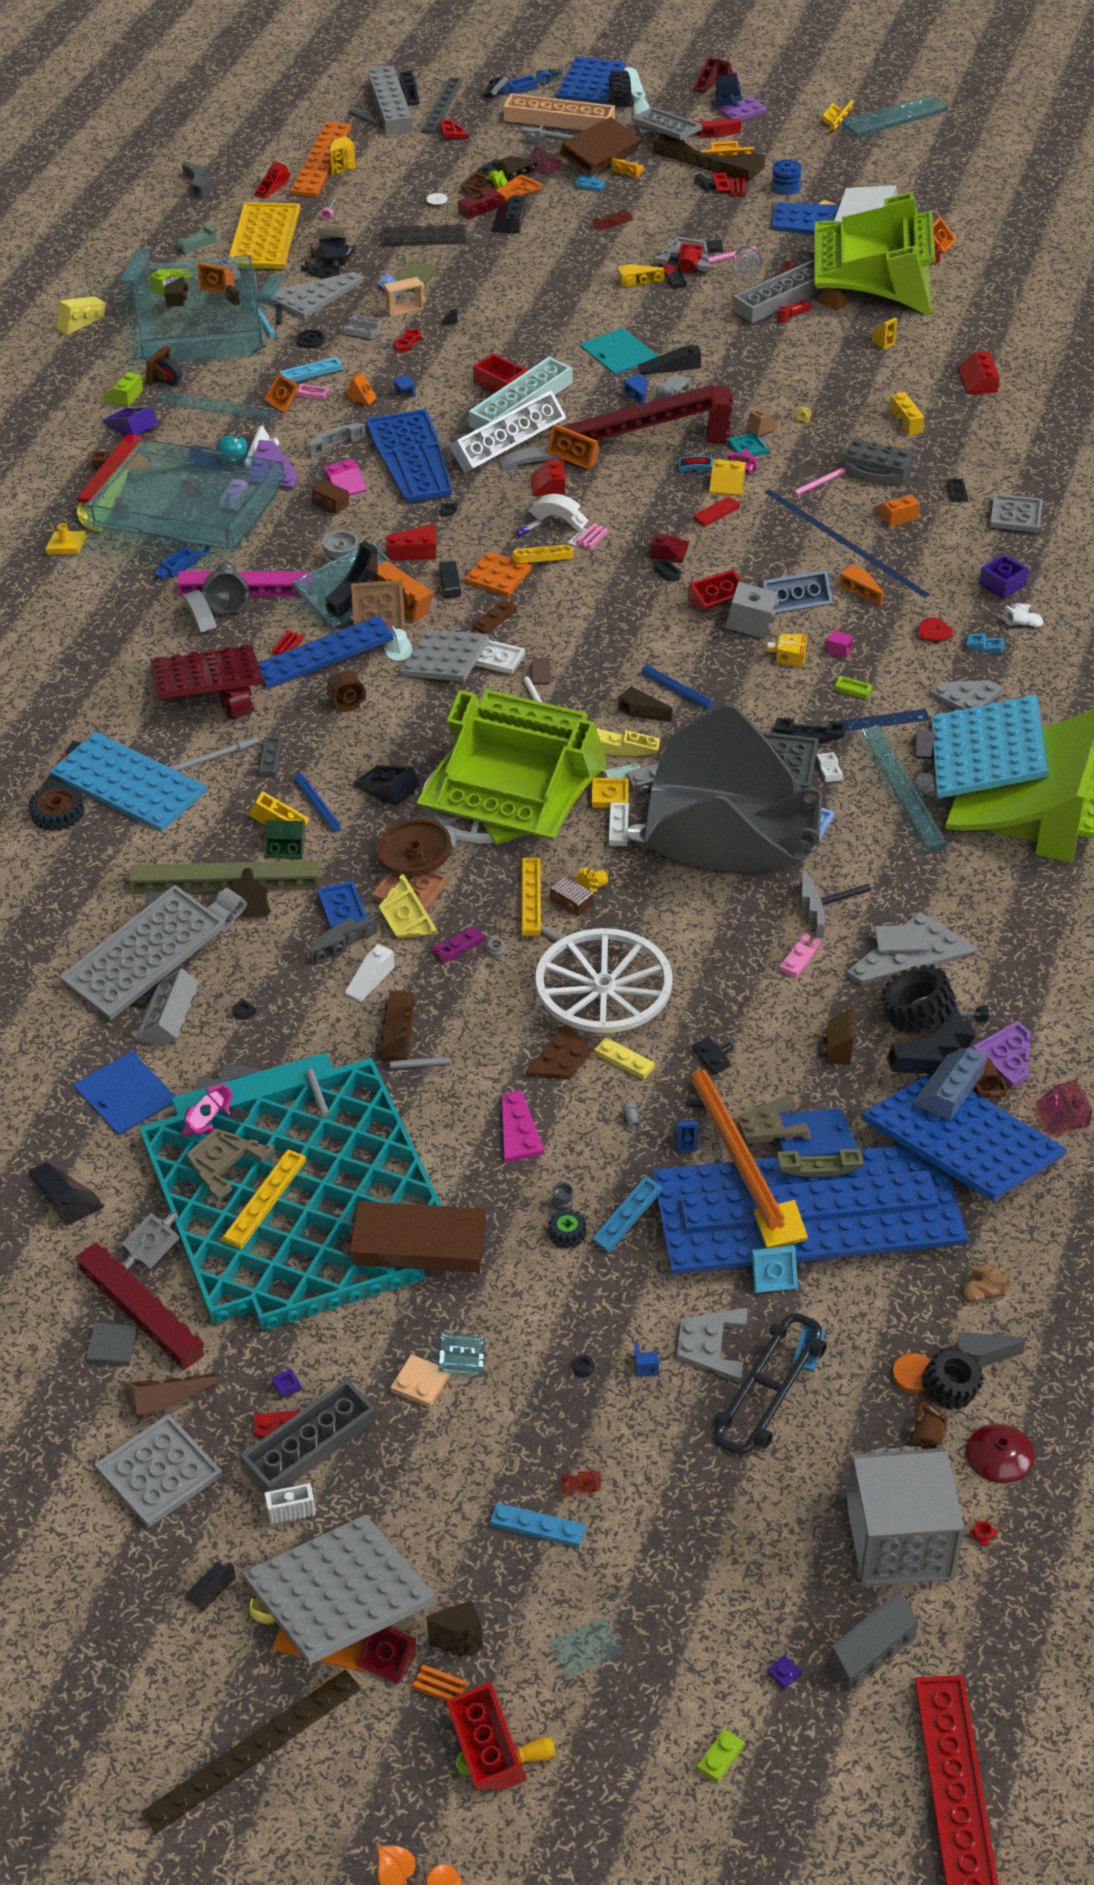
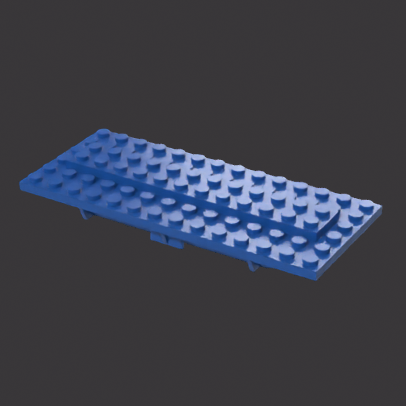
M903 1145L861 1149L864 1163L862 1168L849 1173L828 1177H804L786 1173L780 1170L778 1158L754 1160L777 1204L792 1200L796 1201L808 1235L807 1241L786 1245L795 1246L796 1262H816L840 1257L889 1252L903 1253L909 1250L967 1245L968 1243L967 1233L950 1175ZM734 1162L652 1170L653 1181L663 1188L662 1192L657 1196L671 1275L752 1267L751 1250L765 1249V1245L754 1215V1209H758Z

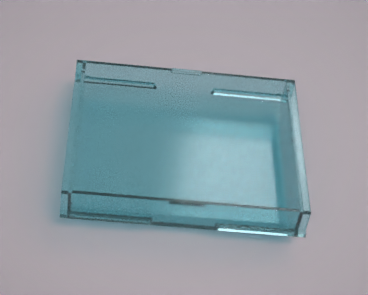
M251 255L230 257L236 261L241 279L234 280V288L239 291L240 304L236 306L227 301L225 294L200 290L197 263L201 262L220 266V261L224 258L133 265L134 306L138 314L139 325L136 328L139 359L147 360L148 357L155 354L165 345L171 348L170 359L176 363L248 357L265 348L262 316H259L257 304L259 294L255 268H252ZM159 269H182L190 272L191 276L185 280V283H188V292L184 306L166 307L165 295L162 296L152 292L150 275Z
M142 439L86 504L87 524L201 545L235 549L275 498L281 480H284L286 477L283 461ZM222 508L236 510L238 512L224 511L222 510Z

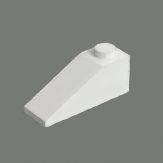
M377 944L365 957L345 991V995L362 1002L395 967L394 951Z

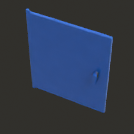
M132 1050L129 1051L130 1053L73 1084V1087L118 1135L171 1106L172 1097H176Z
M841 1108L779 1115L785 1128L806 1123L811 1134V1139L803 1140V1136L793 1137L792 1141L778 1138L783 1151H798L799 1157L839 1155L840 1149H859Z

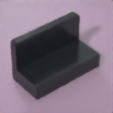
M217 1561L186 1593V1598L204 1611L236 1579L234 1565L229 1562L224 1566Z

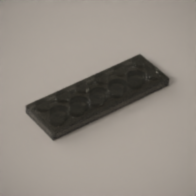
M467 224L382 227V247L468 244Z

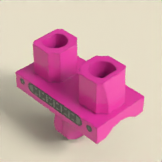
M744 449L743 453L729 452V461L746 462L745 474L750 475L753 470H757V458L749 454V449Z

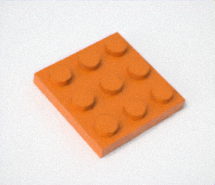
M488 551L466 575L464 583L509 597L532 570V565L516 563L512 558Z

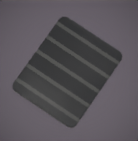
M233 1107L230 1110L231 1114H227L226 1118L243 1123L250 1115V1112Z

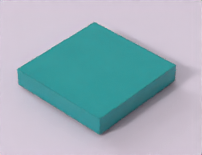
M754 433L727 439V443L734 453H743L744 449H749V454L753 455V457L769 453V448L759 435L757 436Z

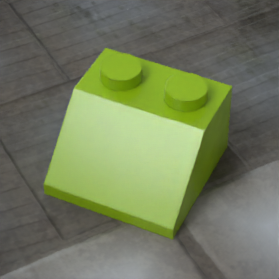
M133 372L125 373L111 386L101 400L130 406L143 391L141 375Z

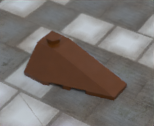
M214 1373L187 1376L183 1381L181 1378H166L163 1380L164 1383L153 1381V1379L124 1383V1390L131 1413L138 1415L139 1418L151 1417L154 1412H159L221 1381L222 1377Z

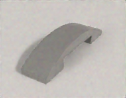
M364 424L344 425L320 434L309 443L310 457L313 458L324 454L326 448L346 440L355 442L365 438Z
M534 447L510 453L501 458L499 462L502 471L518 469V464L546 460H563L564 463V459L547 453V448Z

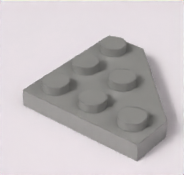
M990 680L940 682L930 691V696L956 710H964L973 706L990 704L1003 693L1004 687Z

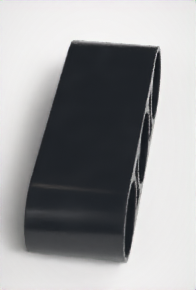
M456 561L439 562V573L444 598L461 596Z

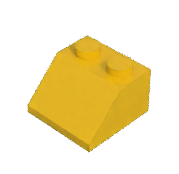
M714 459L709 493L741 496L745 480L746 462Z

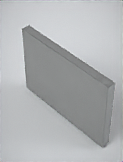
M925 925L875 926L879 953L929 952Z

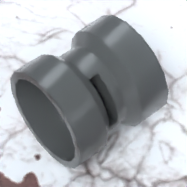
M564 1182L556 1184L552 1190L553 1207L559 1211H562V1209L568 1211L573 1206V1187Z

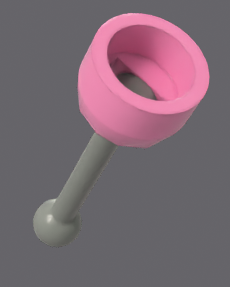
M335 199L330 200L328 208L322 209L320 213L322 219L329 220L331 218V207L336 203Z

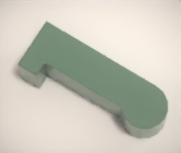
M207 224L204 226L203 231L187 238H180L177 242V248L188 254L217 242L216 229Z

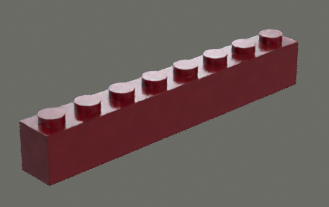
M96 1242L76 1255L78 1269L183 1371L204 1356V1343L202 1339L197 1335L194 1336L184 1322L180 1323L174 1312L167 1310L158 1297L154 1298L150 1294L149 1289L144 1284L141 1285L132 1272L128 1273L118 1259L114 1260L107 1248H102Z

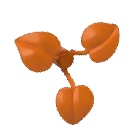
M395 1845L377 1847V1878L379 1885H406V1879L415 1871V1859L412 1853ZM438 1864L429 1871L425 1883L426 1885H461V1877L452 1866Z

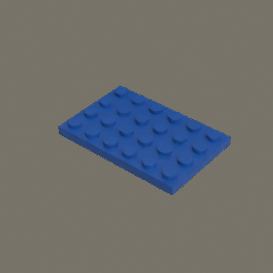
M583 56L575 57L556 94V99L608 105L610 101V73L625 71L626 63L622 61H609L608 59L584 58Z

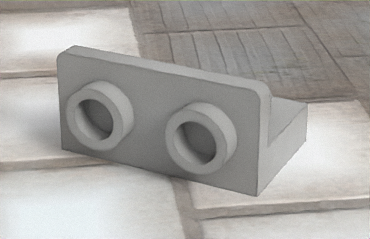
M658 763L627 772L626 776L629 778V783L634 793H645L650 790Z

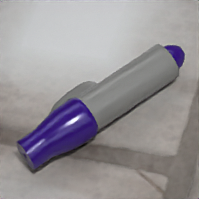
M536 520L529 525H524L516 532V535L519 537L527 534L529 531L540 526L542 521Z

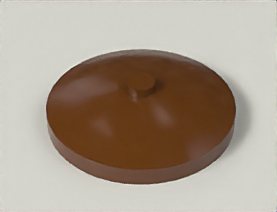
M414 819L401 822L386 831L379 840L377 852L380 863L387 871L400 876L402 874L404 876H419L432 872L445 863L451 854L452 842L448 830L443 825L432 820Z

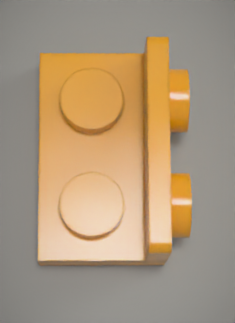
M612 159V172L637 178L644 171V166L638 163Z

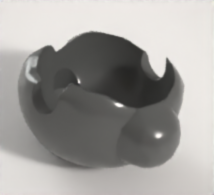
M225 561L220 563L216 571L209 574L203 583L202 594L212 613L216 615H223L225 613L236 614L246 607L249 600L248 584L244 577L236 571L235 566L231 562Z

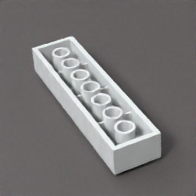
M551 390L456 440L449 446L463 472L466 473L552 427L553 424L561 422L566 416Z

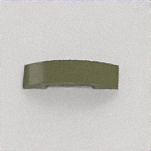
M840 1149L839 1155L799 1157L798 1151L777 1152L781 1171L804 1177L836 1176L858 1170L864 1166L861 1149Z

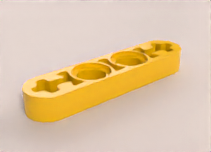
M569 545L515 549L512 560L516 563L571 559L574 548Z

